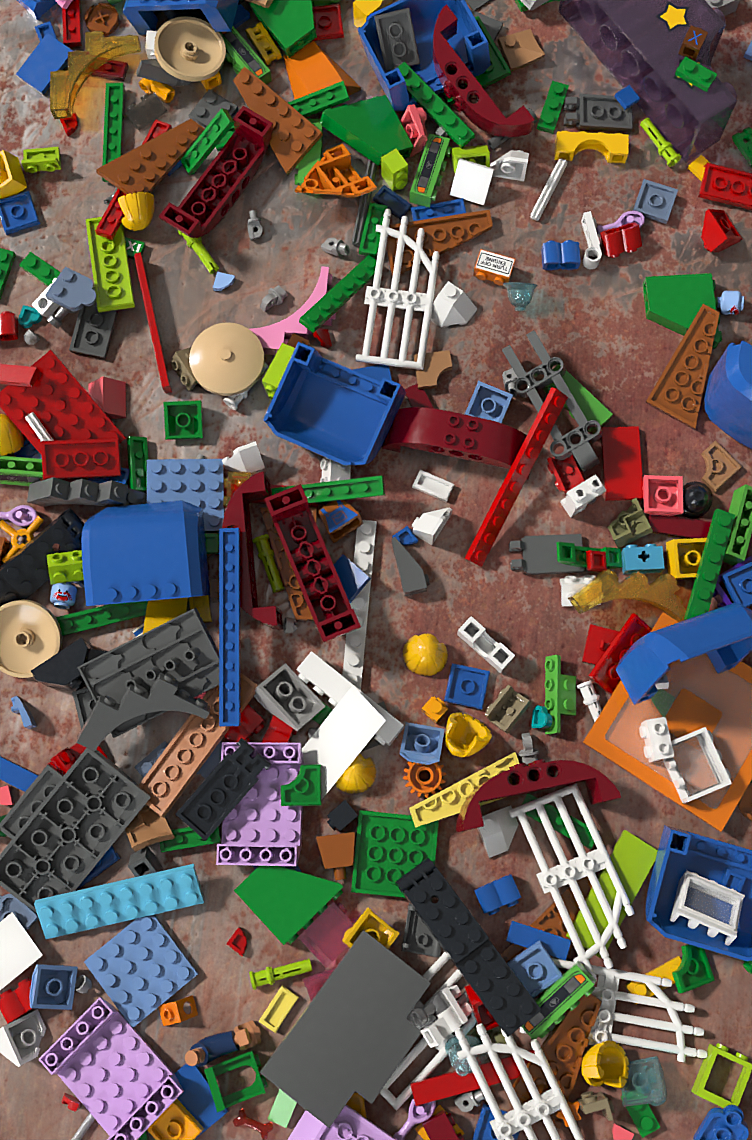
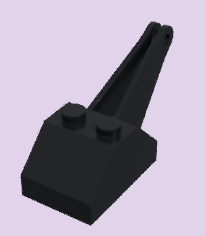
M80 638L31 670V673L38 682L45 686L70 691L80 690L86 684L77 667L108 651L94 650L87 641Z

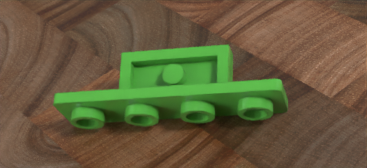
M560 655L548 656L545 659V707L548 710V714L552 716L551 726L545 729V734L547 735L560 733L561 715H576V676L561 674Z

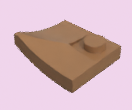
M531 29L500 37L497 41L511 72L531 65L545 56Z
M149 806L143 807L125 828L131 847L135 852L149 845L175 838L166 817H161Z

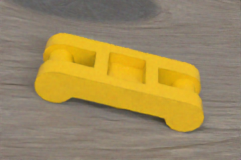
M261 22L257 23L253 28L245 29L247 37L255 46L266 66L271 64V61L282 58L279 49Z

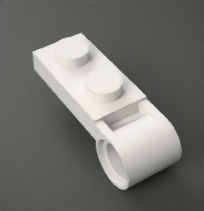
M591 211L583 213L581 220L589 247L585 252L583 265L587 269H595L599 265L602 256L600 249L601 236L596 231V219L592 218ZM589 256H593L596 259L592 260L589 258Z

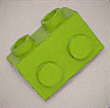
M59 147L23 150L24 160H21V164L25 172H52L61 169Z
M82 550L47 555L51 585L84 580Z

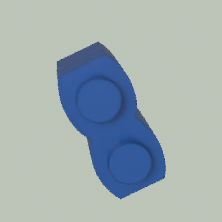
M550 240L542 245L543 270H573L579 268L581 263L579 242L566 240L563 243Z
M512 874L474 889L483 913L488 912L489 916L499 912V907L507 904V907L518 904V899L521 898Z

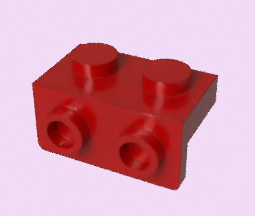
M574 455L565 460H557L552 457L547 458L549 463L547 467L550 473L555 475V484L559 491L562 490V492L567 493L586 481Z

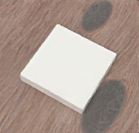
M460 158L450 195L484 205L494 169Z

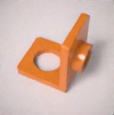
M193 995L162 1004L158 1007L163 1026L180 1023L198 1015ZM185 1002H188L191 1006L189 1014L184 1012L183 1006Z

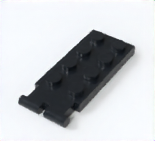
M243 738L236 743L239 746L233 754L228 753L175 814L205 841L259 780L257 775L263 768L268 770L272 765L260 753L253 758L250 754L255 749Z

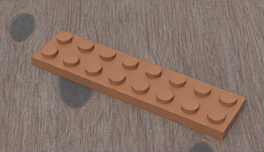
M242 673L241 713L255 695V689L258 686ZM219 685L210 689L203 697V700L208 703L210 708L207 718L204 719L191 714L139 784L140 787L151 795L146 805L161 817L166 816L231 727L219 726Z

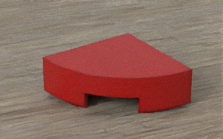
M73 113L60 119L67 136L72 135L79 123L77 114Z
M318 328L312 333L313 337H317L322 343V347L327 349L332 347L328 329Z
M238 927L226 944L241 956L245 954L247 938L244 931Z
M64 1093L61 1101L62 1104H67L68 1109L74 1112L78 1111L82 1107L79 1099Z

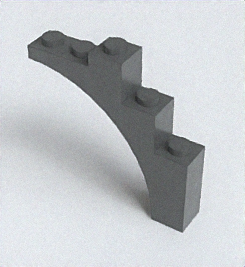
M52 477L30 484L27 502L42 507L62 504L115 507L147 504V493L130 489L128 485L112 480L98 484L85 479L68 482Z
M160 673L149 693L140 685L134 686L130 684L119 704L112 697L101 695L81 729L76 743L95 751L111 731L136 716L155 711H180L206 719L210 713V708L203 699H195L187 691L177 690L178 681H176L174 676Z

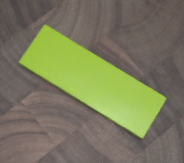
M102 217L85 219L98 313L135 307L123 224L120 225L114 239L110 240L95 233Z
M623 830L610 854V858L630 900V905H632L656 860L658 850L627 830ZM605 868L601 870L598 881L611 910H613L617 891ZM592 887L585 901L598 931L602 935L609 923ZM623 905L618 921L619 927L627 914ZM579 910L573 924L583 947L588 950L595 942L582 912ZM567 932L566 937L571 939L569 933ZM614 934L611 935L610 939L605 945L606 949H608V947L610 946L614 938ZM599 952L595 954V956L602 959Z

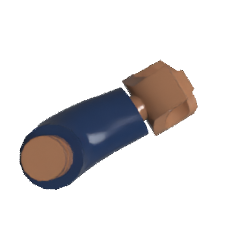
M251 1020L236 1026L234 1031L217 1033L203 1038L185 1054V1061L189 1066L203 1067L221 1056L238 1051L239 1047L243 1051L261 1043L260 1028Z

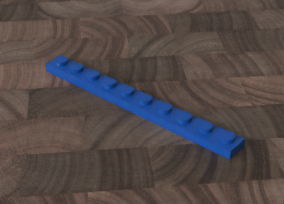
M219 528L220 727L241 726L239 528Z

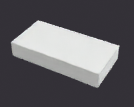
M420 470L412 488L447 502L454 484Z

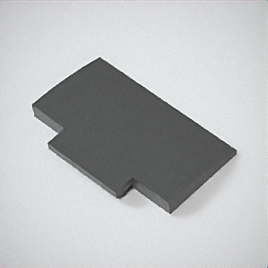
M86 748L65 775L49 763L0 822V830L12 839L0 854V886L37 914L34 906L35 900L73 892L78 888L151 798V795L97 749L93 751Z
M363 930L260 1073L330 1128L355 1091L371 1104L374 1102L421 1034V1030L406 1018L431 983Z

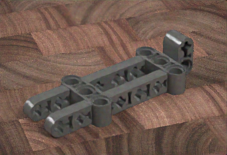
M535 330L526 334L540 358L541 365L526 373L511 346L508 345L502 349L518 377L514 382V389L520 397H529L538 413L543 405V401L537 392L554 382L556 388L568 396L565 403L579 427L562 436L558 427L554 424L550 432L554 440L550 445V452L557 460H565L574 455L582 471L585 472L600 463L591 444L602 437V428L595 420L587 421L562 378L566 373L563 361L558 357L550 358ZM561 365L558 371H552L553 366ZM538 375H544L541 381H536ZM523 384H527V385H528V387H527L526 390H524V391H520V390H519V388H520L521 385H523ZM590 428H598L597 433L593 435L588 433ZM574 437L581 438L578 444H572ZM557 447H564V451L561 454L555 453Z

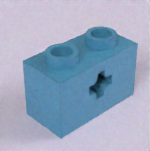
M632 544L627 545L621 551L623 574L661 573L665 569L663 546L646 544L645 547H637V545ZM640 555H642L643 559H646L644 562L639 558Z

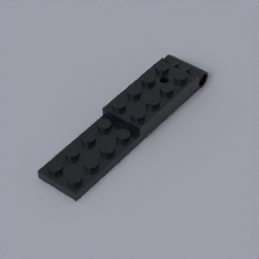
M71 508L65 510L0 567V607L12 601L26 600L50 579L47 563L48 554L82 550L81 538L85 523ZM59 544V548L53 549V545Z
M426 858L395 881L399 890L507 1037L541 1012L538 1004L429 858ZM435 897L439 901L437 903H432L431 899Z

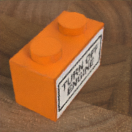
M480 249L473 276L482 281L489 280L496 285L508 286L515 259Z

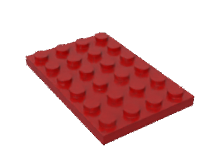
M49 350L30 366L37 367L40 370L33 387L7 385L0 391V408L40 454L41 440L25 418L32 412L35 413L54 441L119 438L120 444L126 439L124 434L52 350ZM76 478V479H62V480L68 481V482H73V481H76L78 478Z

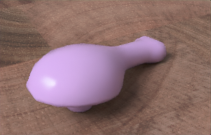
M628 211L612 224L598 225L596 231L597 234H600L602 231L634 222L641 228L645 223V217L641 212Z
M19 505L9 512H0V519L10 520L15 525L21 527L30 526L38 516L37 511L27 505Z
M412 1099L409 1105L408 1119L393 1137L397 1140H405L406 1135L413 1126L427 1121L433 1115L436 1101L415 1106L414 1099Z

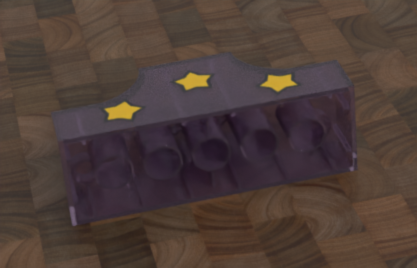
M560 0L558 12L622 88L628 85L633 88L640 97L639 102L636 103L638 107L650 118L651 122L665 139L673 144L675 151L682 156L681 158L686 163L720 141L737 103V95L733 86L728 82L722 83L716 77L709 90L705 92L675 75L676 69L685 58L678 53L691 25L708 32L695 62L712 71L711 61L726 25L725 17L720 9L717 7L711 8L705 0Z

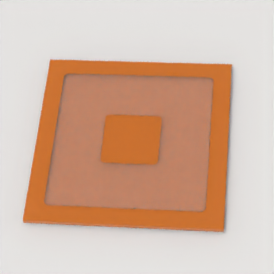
M662 612L651 632L678 623V621ZM707 654L697 656L682 663L679 659L669 664L671 670L666 672L669 681L668 689H658V692L651 699L635 705L620 680L582 743L722 832L752 780V668L741 661L734 668L718 674ZM665 717L671 741L706 727L707 731L709 730L714 738L713 744L722 755L724 768H727L731 774L730 781L732 784L687 803H682L663 759L649 763V759L645 757L644 746L646 745L644 738H641L639 732L641 723L645 720ZM696 737L672 745L674 751L673 759L690 794L688 797L718 785Z

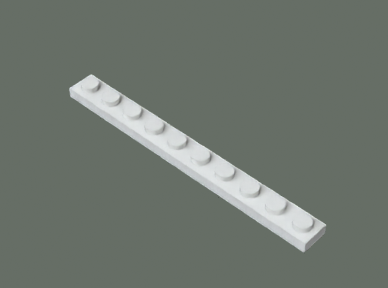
M362 520L364 524L359 526L356 532L353 563L372 578L377 521ZM371 580L350 603L361 628L346 634L342 676L359 690H361Z

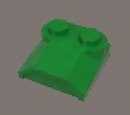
M201 400L163 402L165 440L203 438V407Z

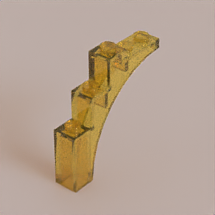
M103 31L85 32V51L76 50L68 52V71L58 70L50 72V110L54 119L72 118L73 106L78 92L84 82L98 68L115 58L141 52L138 35L105 37Z
M607 569L568 597V600L579 614L585 613L598 604L616 599L637 600L651 604L663 610L678 622L684 621L686 609L682 605V599L674 594L680 589L677 586V580L672 575H669V573L659 576L652 583L648 584L647 577L637 571L619 583L616 573Z

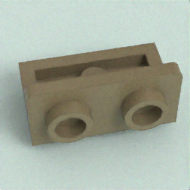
M191 347L176 351L170 362L173 370L176 371L188 391L193 390L195 384H198L190 367Z
M507 685L506 688L500 691L495 702L488 706L485 716L490 723L508 734L531 705V702L514 691L512 686Z
M593 1091L582 1093L580 1098H577V1101L580 1103L579 1108L584 1114L602 1110L607 1120L613 1121L612 1114L615 1113L613 1103L601 1092L593 1093Z

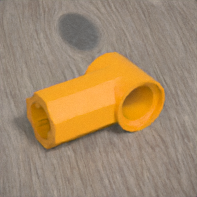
M142 78L138 83L145 93L149 95L152 93L164 103H170L174 98L175 90L167 84Z

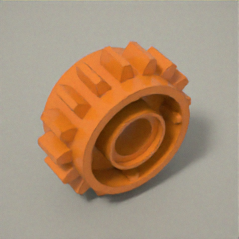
M407 762L409 769L405 768L404 772L408 773V775L404 776L403 780H408L405 787L412 788L411 794L417 792L418 798L421 794L428 798L429 793L435 795L436 789L442 790L439 785L446 782L442 779V777L446 776V773L441 772L444 765ZM421 771H427L430 774L428 781L423 782L419 779Z

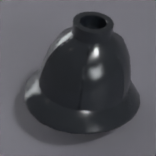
M697 481L685 484L683 486L682 515L694 519L706 514L713 502L712 492L709 487Z

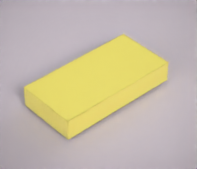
M282 985L259 1022L276 1033L299 996Z

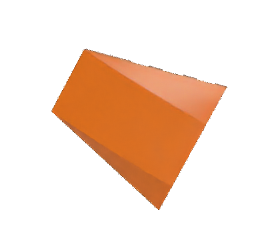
M314 41L308 43L290 58L286 54L283 55L294 100L341 81H344L349 96L361 90V87Z

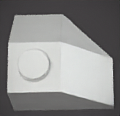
M511 150L490 165V168L494 169L493 177L524 181L529 153L521 150Z
M448 281L433 303L430 321L441 328L454 324L464 325L469 322L477 308L463 290Z
M256 441L238 447L233 451L234 454L231 458L225 457L222 460L226 470L247 479L259 472L267 473Z
M444 508L423 513L412 524L413 534L433 545L452 515V509Z
M511 805L482 816L484 826L477 828L489 858L508 851L518 822L516 817L511 818L509 810L512 809Z
M38 1009L0 1028V1053L18 1067L38 1057L40 1042L46 1031Z

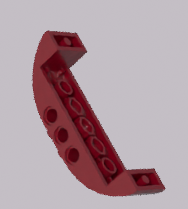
M445 5L439 13L433 34V62L439 81L444 87L445 94L448 98H452L455 101L454 105L459 112H463L475 126L489 134L509 138L530 134L535 119L523 105L508 118H505L447 42L457 34L458 19L451 9Z
M242 106L233 118L235 132L180 205L176 207L169 202L159 215L161 220L191 238L204 236L224 218L254 177L265 156L273 131V123L245 106Z
M408 407L398 410L382 445V449L400 453L401 447L405 446L510 469L527 435L508 425L484 418L434 408Z
M259 472L247 479L234 492L225 510L222 528L240 529V607L260 623L273 629L283 630L282 611L278 607L258 608L249 501L265 500V498L271 496L270 480L264 472Z
M301 484L265 498L281 543L323 642L325 643L361 628L314 520Z
M545 759L528 763L529 766H526V763H520L509 767L510 770L485 780L469 794L458 815L456 831L462 832L484 826L479 804L481 802L584 781L591 805L619 799L621 794L604 774L584 763L570 760L545 762Z

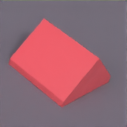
M103 376L89 384V394L110 419L126 418V382Z

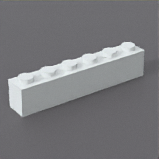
M312 651L296 669L299 673L298 677L306 684L308 682L312 683L315 686L313 689L319 695H327L330 698L328 702L334 707L337 706L353 685ZM354 686L386 720L375 733L374 739L383 746L385 743L390 746L403 730L404 725Z

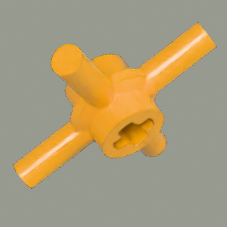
M37 516L27 530L19 529L17 531L5 521H0V528L12 536L11 544L13 546L2 559L4 563L26 545L23 543L19 545L20 541L18 539L20 536L23 538L27 536V543L34 538V532L44 521L42 518Z

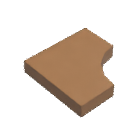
M450 350L426 353L424 369H415L418 390L437 388V381L440 375L445 371L452 370ZM418 354L413 355V360L417 362Z
M716 440L701 453L706 464L705 475L701 481L713 493L742 468Z

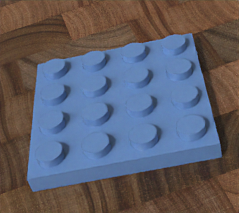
M223 459L147 460V504L183 500L203 508L205 533H219V528H222L224 518Z
M155 914L135 919L84 961L132 1028L199 974Z

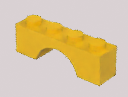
M557 131L554 160L562 158L572 161L578 152L585 149H594L602 153L608 163H626L629 134Z

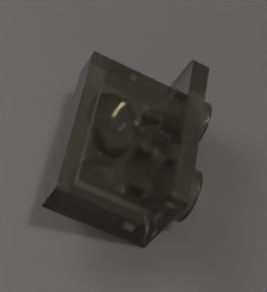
M149 92L140 98L142 102L137 105L134 102L126 108L125 116L129 117L138 132L167 112V109L155 92L151 95Z

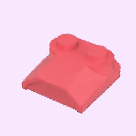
M415 104L408 105L400 121L414 146L410 157L421 152L428 140L425 128L427 114L422 107H416Z
M644 475L642 486L644 513L661 516L683 514V476Z

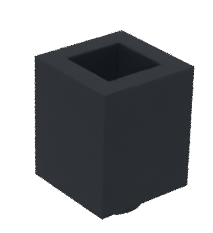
M344 800L327 815L329 818L327 823L334 831L338 829L341 832L358 815L347 801Z

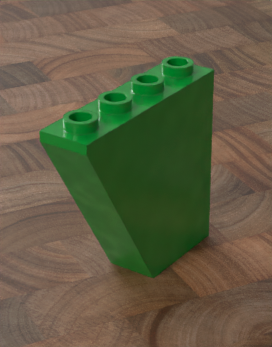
M273 0L269 9L252 2L250 3L253 13L289 58L317 37L313 0Z
M386 95L359 100L355 103L344 104L336 108H328L322 113L320 124L378 166L381 165V157L397 148L405 159L409 158L414 147Z
M712 273L645 277L642 285L646 319L683 336L703 304L714 310L718 306V299L714 296L716 283L712 279ZM720 316L718 319L712 349H716L718 344L722 341V332L719 331L718 325L720 323Z
M258 866L234 891L283 945L287 942L291 945L299 937L297 932L302 927L306 930L314 922L312 917L316 913L321 915L329 907L326 903L331 899L335 901L343 893L341 889L344 885L284 866Z

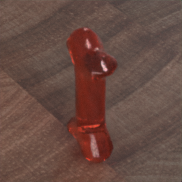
M241 1109L239 1116L233 1120L235 1127L244 1125L258 1131L261 1134L262 1140H266L268 1132L274 1128L272 1122L264 1124L249 1118L245 1114L244 1109Z

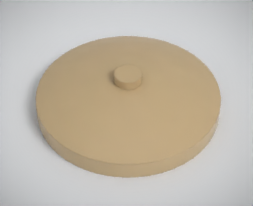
M185 16L168 20L158 29L154 41V52L158 63L170 75L181 80L195 82L209 79L216 75L224 64L226 47L221 34L215 32L208 22L195 17Z
M236 323L213 325L205 329L196 338L191 347V371L197 382L213 394L233 396L243 393L258 381L263 372L265 356L261 342L250 329Z
M16 600L0 607V670L13 677H33L31 670L61 651L62 631L56 617L45 606L30 600Z

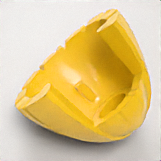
M137 192V194L130 193L118 198L119 205L125 215L121 221L127 229L138 231L149 226L155 208L153 194Z
M0 414V455L5 456L8 453L12 454V452L19 451L20 447L24 445V438L22 432L5 414Z
M428 633L419 636L414 635L403 647V660L407 668L415 672V674L432 676L443 670L447 663L448 652L445 644L439 643L434 635Z
M456 712L452 713L448 718L445 735L446 747L454 756H471L484 748L492 738L490 730L478 719H473L468 714Z
M359 753L335 783L336 787L350 794H358L368 790L376 778L374 761L371 757L365 759Z
M610 1040L600 1042L591 1047L584 1055L581 1065V1072L585 1081L593 1087H600L602 1084H606L616 1088H623L629 1075L627 1072L629 1071V1067H627L629 1061L627 1056H625L624 1049L619 1044H616L615 1041Z

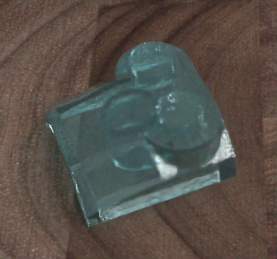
M654 1056L630 1061L627 1066L629 1067V1071H627L629 1073L628 1079H626L625 1086L621 1088L623 1106L649 1103L653 1106L662 1105L666 1101L667 1091L659 1058Z

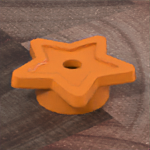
M578 1101L574 1103L567 1102L575 1120H581L582 1118L578 1113L580 1103ZM560 1109L558 1112L555 1113V1116L563 1119L564 1125L566 1127H569L563 1115V1112Z

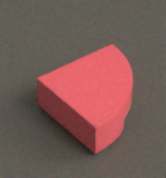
M9 785L0 787L1 805H14Z
M616 1123L613 1124L612 1134L614 1140L633 1139V1132Z

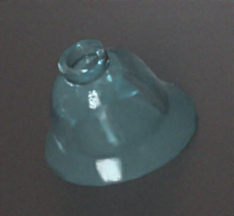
M522 282L503 283V286L507 289L508 299L515 307V311L526 310V306L532 300L534 289L538 285Z
M465 1035L470 1047L483 1044L482 1040ZM451 1037L445 1044V1052L456 1073L460 1076H466L473 1071L467 1058L459 1059L457 1052L461 1051L462 1048L457 1037ZM487 1052L475 1055L478 1064L483 1063L487 1059Z

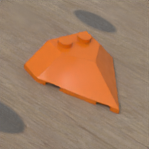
M342 143L327 149L323 153L324 157L316 162L304 177V182L301 186L298 185L295 192L337 195L353 199L374 191L377 187L369 176L361 178L351 166V154Z

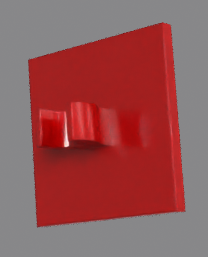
M590 624L582 662L596 665L619 631Z

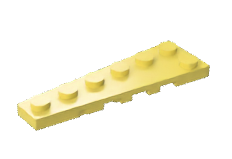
M516 752L410 807L409 810L415 828L460 813L466 798L478 785L497 774L510 770L509 767L520 764ZM495 799V800H490V801H486V802H481V803H479V804H480V806H482V805H485V804H488V803H491V802H494V801H497V800H500V799Z

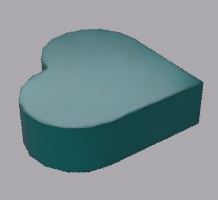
M23 305L18 322L23 328H30L33 324L40 323L43 316L35 308Z
M537 705L532 713V728L547 729L552 724V716L548 714L546 707Z

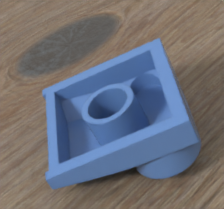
M478 381L465 415L502 423L513 395Z
M406 722L400 755L407 761L430 765L439 762L445 729Z
M36 964L32 974L29 995L30 1008L72 1010L78 967Z

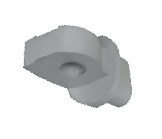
M251 210L249 211L248 233L250 240L261 237L263 230L260 224L261 218H257V211ZM257 228L258 232H254L253 229Z
M328 238L321 245L322 250L326 253L340 257L342 255H350L349 246L340 239Z
M279 285L274 289L270 288L269 294L262 299L260 308L266 312L275 304L281 305L283 299L288 296L286 291Z
M513 368L503 372V383L505 390L512 394L513 397H516L517 392L514 389V382L518 377Z
M530 733L521 734L523 750H520L518 754L522 757V763L527 765L538 760L537 754H539V750L533 748Z
M479 1089L461 1093L453 1101L462 1112H468L474 1106H480L481 1100L485 1099L482 1090Z

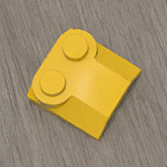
M367 908L355 924L345 932L342 942L351 948L364 930L389 949L400 933L378 917L370 908Z

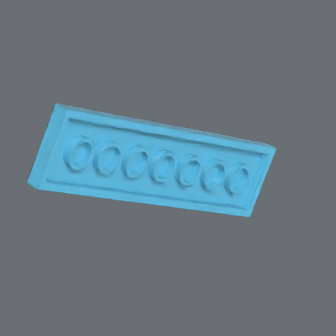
M190 864L35 900L34 906L45 939H50L204 903V896L195 865Z

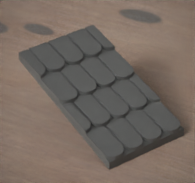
M197 608L77 667L95 703H97L102 695L104 697H112L119 704L130 684L134 686L140 685L149 693L160 673L174 676L176 681H178L177 690H185L193 698L219 685V652ZM155 711L136 716L122 723L110 733L115 738L167 711Z

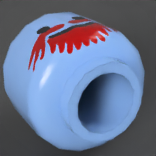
M726 290L722 293L721 297L717 298V308H720L723 315H738L744 309L745 296H742L740 291Z
M71 582L53 584L50 595L51 603L54 604L55 608L69 609L70 606L75 604L77 588Z

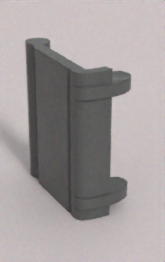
M409 903L401 951L440 957L441 945Z

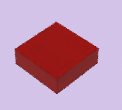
M586 551L588 571H607L605 552Z

